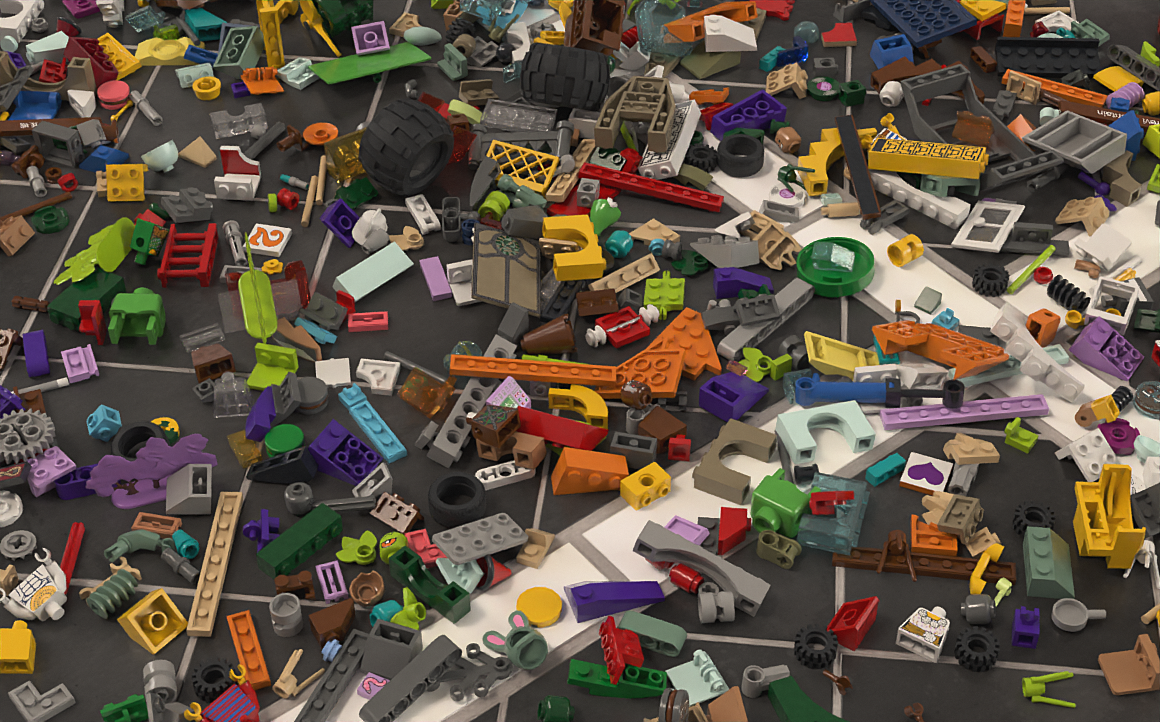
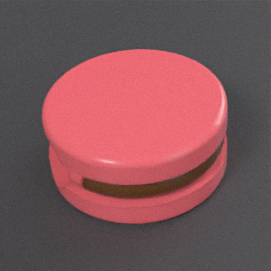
M108 81L97 89L99 103L105 109H121L127 104L128 100H131L129 98V95H131L129 86L123 81Z

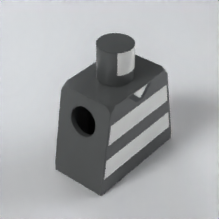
M1140 277L1121 281L1140 286L1138 298L1131 316H1137L1138 309H1152L1154 301ZM1110 294L1101 296L1103 307L1112 306L1121 313V316L1125 315L1129 299Z

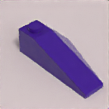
M582 581L563 586L577 623L665 601L657 581Z

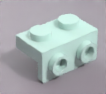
M437 558L436 564L448 585L454 581L470 594L484 574L476 560L460 565L453 564L448 558Z

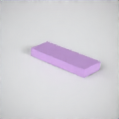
M438 256L420 260V267L433 301L451 298L452 291Z

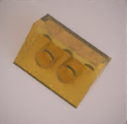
M367 127L324 143L327 171L337 183L366 172L363 169L362 163L359 162L358 156L360 141Z

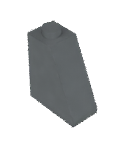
M539 205L507 209L505 216L502 218L501 227L509 236L535 239L544 238L542 234L543 218L548 216Z

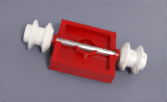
M648 304L647 310L641 307L639 315H637L628 306L618 312L595 320V331L590 328L587 330L585 335L586 341L595 348L598 346V342L605 344L606 338L615 348L629 344L650 335V328L648 326L651 324V320L654 323L658 322L659 311L655 306Z

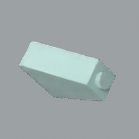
M60 31L26 45V57L34 64L44 59L62 63L69 37Z

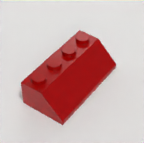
M518 406L517 408L521 427L517 432L542 437L545 444H548V441H553L552 446L562 449L567 445L574 449L592 451L609 432L608 429Z

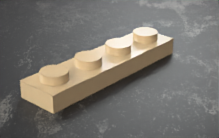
M650 253L588 286L591 291L614 288L615 293L656 273L660 268L653 254Z

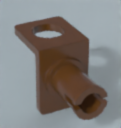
M290 125L287 126L288 137L277 142V147L281 152H285L292 146L303 151L312 145L309 143L302 144L303 134L301 135L299 130Z

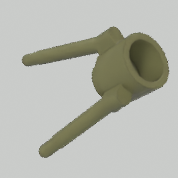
M498 0L491 25L488 28V31H490L488 36L500 43L506 31L520 16L517 14L504 29L498 25L494 27L502 0Z

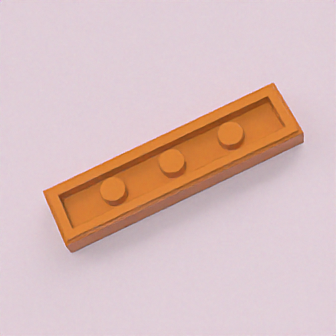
M247 610L226 616L239 663L246 670L245 680H249L254 690L271 686L250 611Z

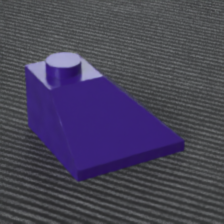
M340 198L325 210L320 220L348 248L352 246L355 241L352 236V230L360 217Z

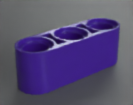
M38 330L23 333L25 361L29 378L50 374L44 331Z
M98 464L76 468L54 480L59 498L69 500L96 494L94 489L86 488V482L91 479L90 472Z

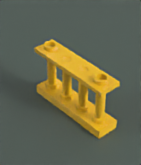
M256 0L260 30L263 33L265 44L263 50L266 51L268 67L282 68L285 66L277 7H274L273 0Z

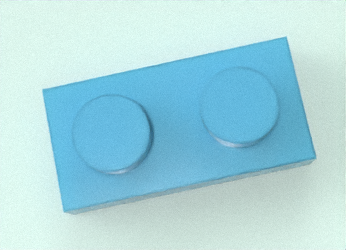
M297 317L294 325H302L310 336L311 334L315 336V341L322 344L326 342L335 343L336 335L320 328L313 322Z

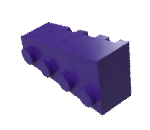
M762 89L714 115L710 133L719 140H723V134L735 128L768 129L771 127L772 119L784 122L787 107Z

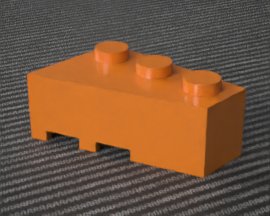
M564 447L551 475L553 494L564 495L620 490V481L629 475L626 457Z

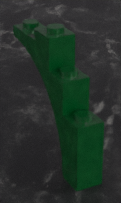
M792 676L769 682L768 698L781 722H849L829 713L813 702L800 689Z

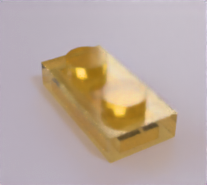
M245 429L227 436L228 443L242 468L262 461V455L254 441L246 439Z

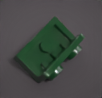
M364 177L361 180L359 178L355 179L348 187H340L336 191L334 199L339 200L341 198L354 210L376 198L379 193L368 178Z

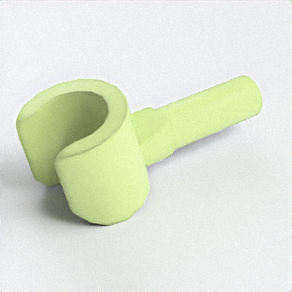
M1004 577L996 584V588L999 590L998 595L994 599L996 607L1004 596H1008L1011 593L1012 583Z

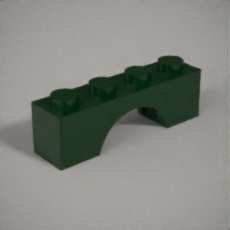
M406 545L389 557L391 576L403 586L408 587L411 592L453 624L457 623L471 611L470 593L454 581L449 585L439 582L427 570L422 558Z

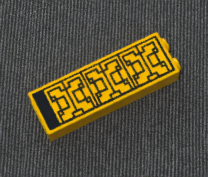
M876 138L869 150L868 169L979 179L981 173L985 172V166L988 165L989 154H986V147Z

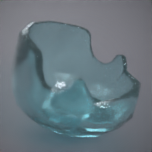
M803 21L795 26L794 36L799 38L800 43H813L819 40V28L811 21Z

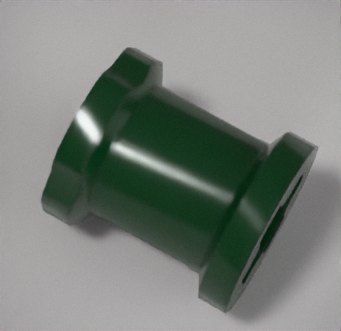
M772 119L770 135L777 134V131L781 128L790 127V121L778 122Z

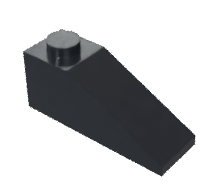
M304 446L251 464L246 478L254 481L286 484L309 482L314 478L319 465L308 448Z

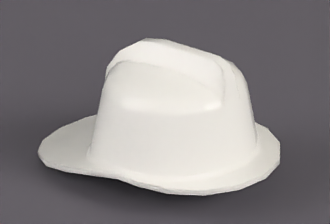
M378 208L377 211L367 210L353 227L352 236L360 245L364 244L374 230L382 228L387 231L386 218L381 213V209Z

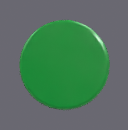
M282 424L270 429L265 436L268 457L271 458L306 446L303 431L291 424Z

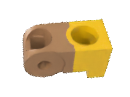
M1108 395L1081 405L1075 414V421L1082 427H1088L1092 422L1104 418L1109 423L1117 419L1120 411L1112 395Z

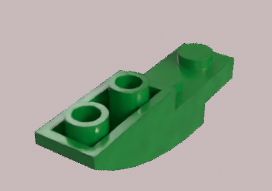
M571 659L567 684L589 688V694L603 697H654L662 695L666 689L667 672L625 664L617 684L614 685L611 684L609 674H607V666Z

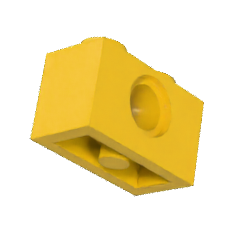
M656 462L620 481V496L636 511L648 506L656 499L666 496L671 490V476Z

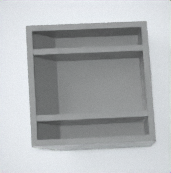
M1067 110L1023 136L1022 141L1040 154L1053 149L1064 159V163L1092 174L1125 153L1127 134Z

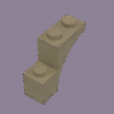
M1128 150L1104 166L1102 180L1111 184L1109 197L1126 207H1129L1139 199L1142 187L1127 171L1130 168L1133 153Z

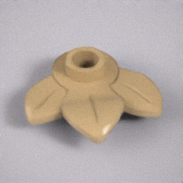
M405 226L402 235H389L390 242L393 243L395 241L402 251L408 249L416 250L424 245L423 237L413 227Z

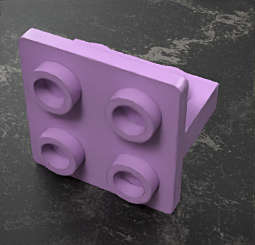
M57 446L45 450L43 454L37 455L35 459L30 458L27 460L32 466L27 477L32 494L38 497L55 488L54 480L76 469L75 463Z

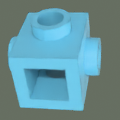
M101 404L87 419L89 435L95 439L108 442L122 426L119 411Z

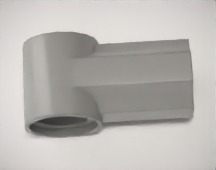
M955 463L948 492L966 496L971 482L975 481L979 464L958 465Z
M755 665L748 666L743 673L741 691L747 697L756 698L762 694V691L769 690V682L790 676V671L787 665L764 669Z

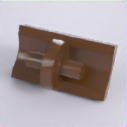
M33 145L11 166L15 173L21 174L24 179L29 177L26 172L30 166H35L38 169L44 165L45 158L39 153L38 146Z

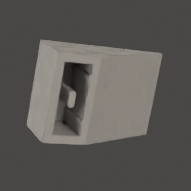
M713 235L711 239L698 238V242L690 243L692 248L718 268H739L759 263L758 240H750V237H739L736 239V236H726L723 238V235Z

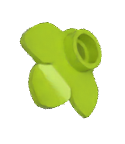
M746 347L743 348L745 359L733 366L735 371L759 382L764 375L770 374L771 361L773 360L763 355L759 349ZM761 365H766L767 368H762V367H760V366H761Z
M368 530L362 534L360 540L343 537V550L337 552L336 556L339 560L347 563L370 564L376 558L375 547L377 539Z

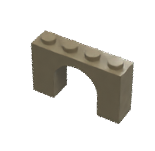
M730 418L726 426L723 425L721 427L718 438L713 439L709 452L704 453L699 467L696 466L692 473L694 488L742 505L750 492L751 476L729 469L721 461L731 455H745L768 463L776 450L777 435Z

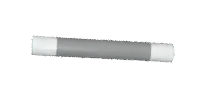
M66 377L18 391L19 394L38 389L41 392L67 386L69 383Z

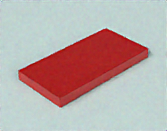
M600 183L598 199H613L621 192V189ZM578 184L570 191L564 202H555L547 208V214L550 216H555L556 214L567 216L588 215L590 217L591 208L577 206Z

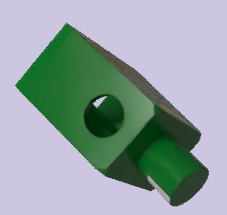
M137 218L130 248L138 251L134 262L146 265L149 255L158 257L169 229Z

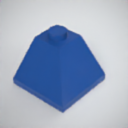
M100 145L79 165V168L95 173L101 170L106 172V165L123 164L130 156L129 153Z

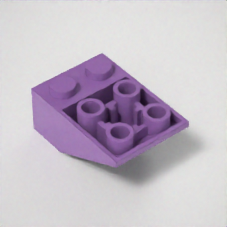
M1100 316L1083 329L1069 348V351L1082 363L1124 381L1130 379L1144 358L1137 349Z

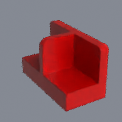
M80 300L78 304L82 319L79 327L80 332H85L86 335H96L98 345H103L107 327L100 300Z

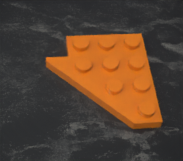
M686 307L648 346L650 347L664 337H668L670 342L668 349L685 348L686 357L682 369L683 376L695 381L705 369L714 374L721 375L722 368L709 330L704 328L701 313Z

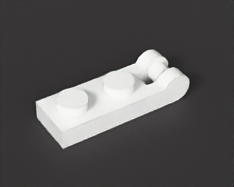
M423 194L405 199L406 206L420 227L422 235L428 234L432 230H441L440 222Z

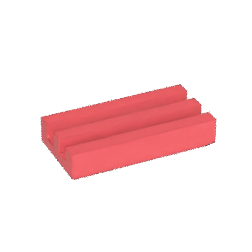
M388 311L348 314L349 332L388 330Z

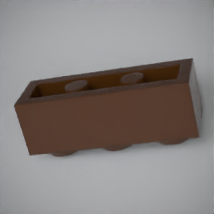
M981 46L971 48L970 57L985 73L994 72L997 62Z

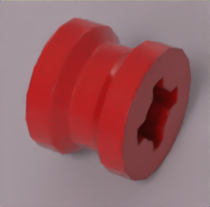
M283 188L277 195V204L285 206L289 210H294L299 203V194Z

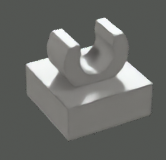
M431 421L422 431L415 446L422 450L427 444L431 448L439 434L435 432L439 425Z

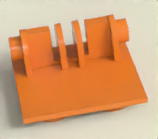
M246 68V70H243V75L240 76L251 94L260 95L263 93L276 94L284 92L275 77L278 73L277 68Z

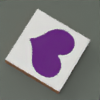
M911 452L899 486L932 496L934 491L944 492L953 463Z

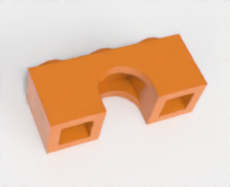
M1009 0L1003 37H1020L1026 0Z

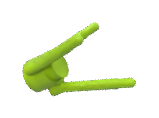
M1064 671L1040 677L1023 678L1022 689L1024 697H1031L1032 702H1044L1075 708V703L1040 696L1045 694V682L1070 678L1074 674Z

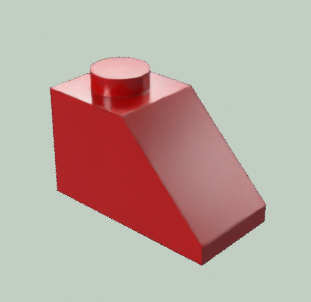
M721 507L718 555L725 554L745 541L746 531L751 532V518H747L748 509Z

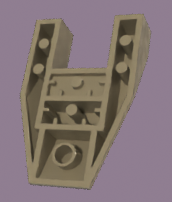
M633 76L605 101L594 127L595 147L603 149L613 148L623 121L648 122L651 124L648 130V151L656 153L666 152L670 143L676 110L668 78Z

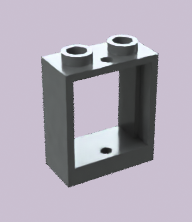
M41 121L32 129L35 145L38 146V151L43 155L45 161L76 169L85 160L78 130L46 121ZM52 138L65 141L68 151L55 148Z

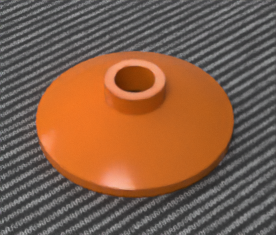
M315 123L308 126L303 132L304 140L312 145H326L338 137L337 127L330 123Z

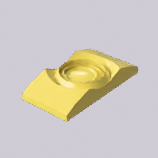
M158 37L145 40L138 44L135 58L140 61L142 66L199 65V63L184 59L188 46H195L191 39L187 37L178 40H163ZM200 41V45L196 47L205 49V43Z
M808 331L804 333L809 363L825 375L838 374L849 377L853 381L855 367L880 365L876 352Z

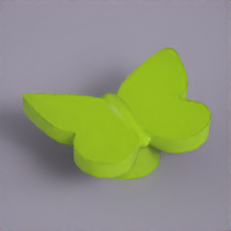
M405 587L403 588V610L397 612L392 617L391 623L419 630L418 621L425 619L426 609L421 602H417L411 590Z

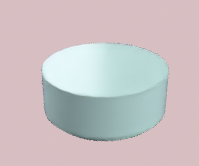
M5 36L0 41V46L4 51L14 52L18 48V43L13 37Z

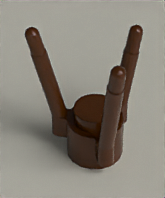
M893 530L888 534V541L883 543L884 549L877 573L880 574L888 550L895 554L904 552L913 582H916V573L909 553V545L906 543V535L901 530Z

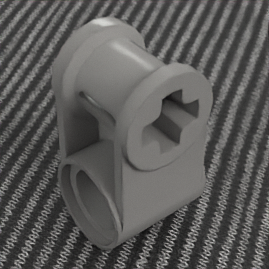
M649 404L642 410L630 408L626 415L627 433L638 435L639 423L658 404Z

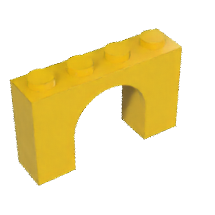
M589 216L544 217L542 226L544 238L576 242L578 246L583 248L579 252L554 254L553 271L556 281L602 278L603 270H606V260L602 258V248L598 246V236L594 234V224L590 222Z

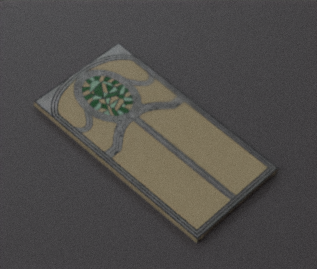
M475 222L471 298L504 308H509L510 304L514 302L528 310L529 315L540 318L541 248L539 241L526 237L509 236L504 230Z

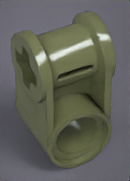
M772 530L762 531L758 537L757 555L762 559L777 564L781 568L790 569L794 564V558L800 555L802 551L800 544Z

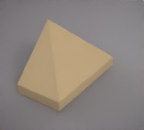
M201 136L178 153V157L204 168L217 159V156Z

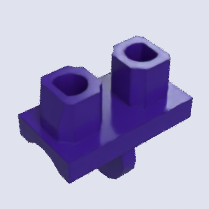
M261 509V519L257 523L255 520H251L244 525V536L250 538L251 541H255L257 538V553L280 536L279 534L269 533L278 532L279 518L268 517V510Z

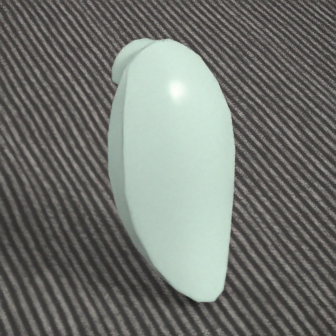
M413 27L404 32L405 40L418 46L433 44L442 39L438 31L428 27Z

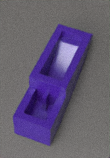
M270 386L264 389L248 414L245 428L246 439L262 442L271 429L270 424L276 417L272 387Z

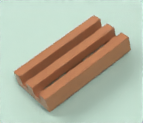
M139 512L131 529L132 531L144 529L160 535V538L172 539L173 533L179 530L178 527H181L182 521L180 518Z

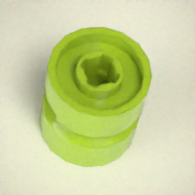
M492 191L478 210V213L481 215V221L491 226L498 224L509 208L510 201L502 192Z

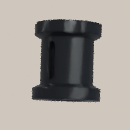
M815 463L807 467L794 466L796 484L800 485L801 482L808 481L818 483L820 480L818 465Z

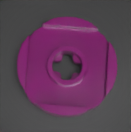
M1117 418L1109 423L1105 420V423L1098 424L1097 428L1100 429L1115 454L1131 455L1135 450L1134 441L1140 435V432L1136 427L1135 429L1129 425L1130 422L1121 418Z

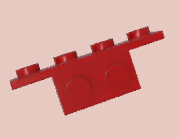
M608 616L606 622H602L599 628V636H601V647L605 654L604 660L607 663V674H609L611 684L616 685L625 668V663L641 668L644 657L638 635L628 629L621 630L616 628L614 617Z

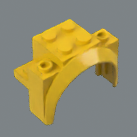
M1103 464L1099 482H1076L1074 487L1078 505L1073 525L1079 555L1106 557L1108 568L1131 569L1135 555L1144 544L1146 527L1142 529L1133 528L1130 500L1132 468L1129 465Z

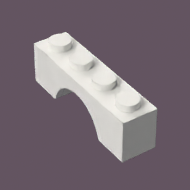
M525 22L513 23L506 31L507 43L512 44L517 49L512 51V65L515 75L520 74L526 52H529L530 45L533 44L530 28L526 27Z

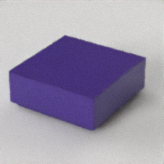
M244 82L231 84L234 98L251 95Z

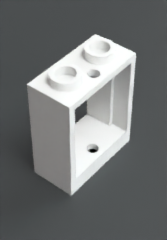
M1100 276L1086 311L1084 325L1090 324L1100 316L1120 335H1124L1138 298L1140 286ZM1102 292L1130 300L1124 317L1096 309Z

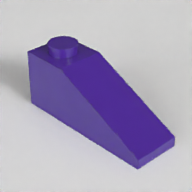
M735 267L714 269L713 288L716 299L738 297V292L741 288L758 292L762 284H766L770 294H774L771 280L768 277Z

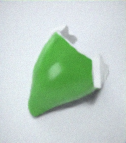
M611 198L607 200H594L591 207L590 221L594 224V234H597V236H600L604 229L616 223L621 216L617 203L613 202Z

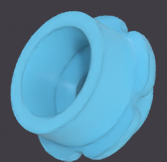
M663 239L652 240L651 245H649V251L655 256H661L665 241Z

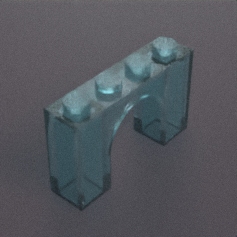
M815 472L811 490L817 486L821 489V492L854 491V500H846V505H834L835 508L840 509L846 514L840 518L830 519L803 513L798 529L797 542L802 546L850 556L852 547H857L859 534H856V532L860 533L863 522L860 518L864 519L866 506L863 504L867 505L870 492L866 491L867 482Z

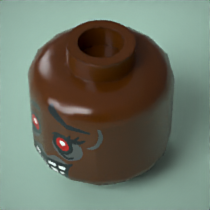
M631 380L624 384L621 389L622 402L636 410L646 408L652 401L651 388L640 381Z

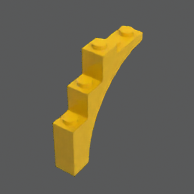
M837 128L822 129L821 142L810 143L809 156L798 158V167L815 169V173L797 171L809 196L827 194V170L835 161L844 156ZM875 128L857 130L860 142L867 134L873 140L877 136Z

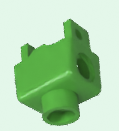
M143 287L137 288L133 293H119L116 295L109 310L111 321L108 331L111 343L118 344L120 336L148 337L149 345H155L157 337L163 335L166 321L162 297L159 294H155L152 290Z
M779 468L772 476L766 475L753 491L750 515L752 524L759 533L764 530H772L788 538H793L810 522L812 510L810 509L809 501L811 493L821 492V489L815 486L807 495L800 491L795 484L784 480L785 470Z

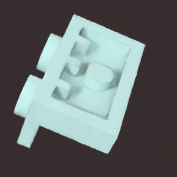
M210 63L175 70L182 88L193 86V83L199 78L214 77Z

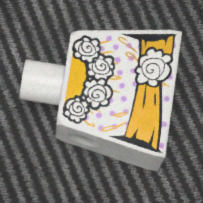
M934 607L932 612L924 608L917 609L899 627L896 644L937 663L950 625L949 620L945 619V610L941 607Z

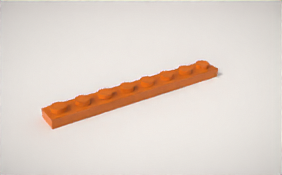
M451 354L450 375L506 379L508 376H511L514 380L616 386V366Z

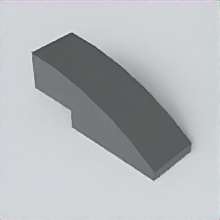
M485 156L481 162L471 186L470 207L472 211L478 212L487 196L497 189L495 179L501 173L498 161L488 156Z

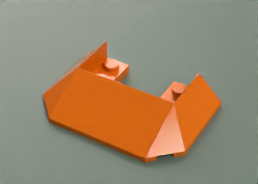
M904 320L872 327V331L884 355L904 351L918 354L956 368L954 380L975 376L1009 359V355L1004 353V349L1000 346L936 324H915V321Z

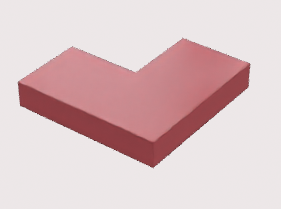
M426 529L404 533V536L408 539L409 548L422 558L426 568L438 566L436 564L437 558H447L435 544L431 545Z

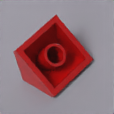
M874 596L843 603L827 626V631L830 629L834 631L833 635L837 636L838 644L855 652L876 620L879 603L878 597Z

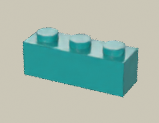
M780 46L774 48L759 60V69L766 72L770 71L786 58V49Z
M898 453L890 455L883 461H879L876 465L869 467L866 470L865 479L875 487L903 471L906 460Z

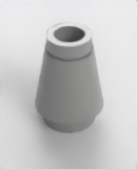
M382 228L374 230L361 246L366 254H370L387 245L390 240L389 235Z

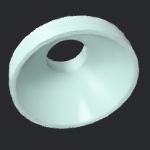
M1142 435L1136 437L1134 449L1138 460L1146 463L1147 457H1160L1159 442Z

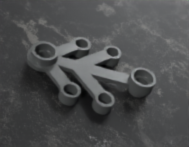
M470 643L466 647L467 657L477 659L485 665L477 666L460 657L454 665L462 669L447 671L427 692L437 690L441 682L464 679L459 685H453L450 688L451 699L453 701H461L464 699L468 689L480 676L488 675L484 681H477L474 684V694L477 697H485L497 679L503 680L509 677L513 670V664L506 657L493 658L480 651V646L477 643Z

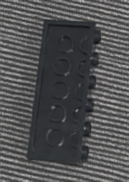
M998 37L995 45L997 74L1003 77L1007 69L1036 77L1062 78L1069 73L1081 69L1083 75L1087 74L1088 78H1093L1096 73L1101 71L1098 54L1100 41L1093 38Z

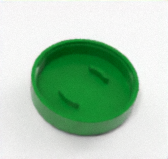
M827 237L813 241L806 245L797 256V277L814 286V294L820 296L843 297L855 294L871 283L875 273L874 255L871 249L864 243L848 237Z

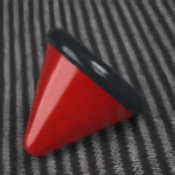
M489 554L475 559L484 573L476 585L481 591L489 589V587L512 574L508 567L492 558Z

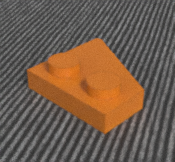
M723 88V91H714V89L692 91L689 95V100L695 99L697 105L705 104V102H711L712 105L725 101L729 95V88Z

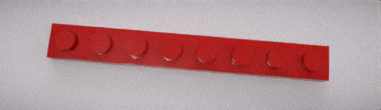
M586 162L583 163L578 174V178L600 180V183L603 185L634 191L639 194H646L709 211L719 212L724 201V196Z

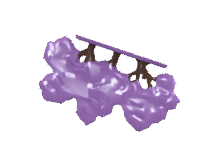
M200 434L183 437L173 447L168 446L164 439L150 437L146 442V447L141 448L136 453L137 459L135 461H128L121 456L105 455L90 472L91 479L86 482V488L94 489L97 495L101 497H107L112 494L111 501L113 505L121 509H132L166 500L167 478L188 464H212V467L218 465L217 459L213 454L201 452L206 447L208 439ZM123 479L128 483L121 485L117 481Z

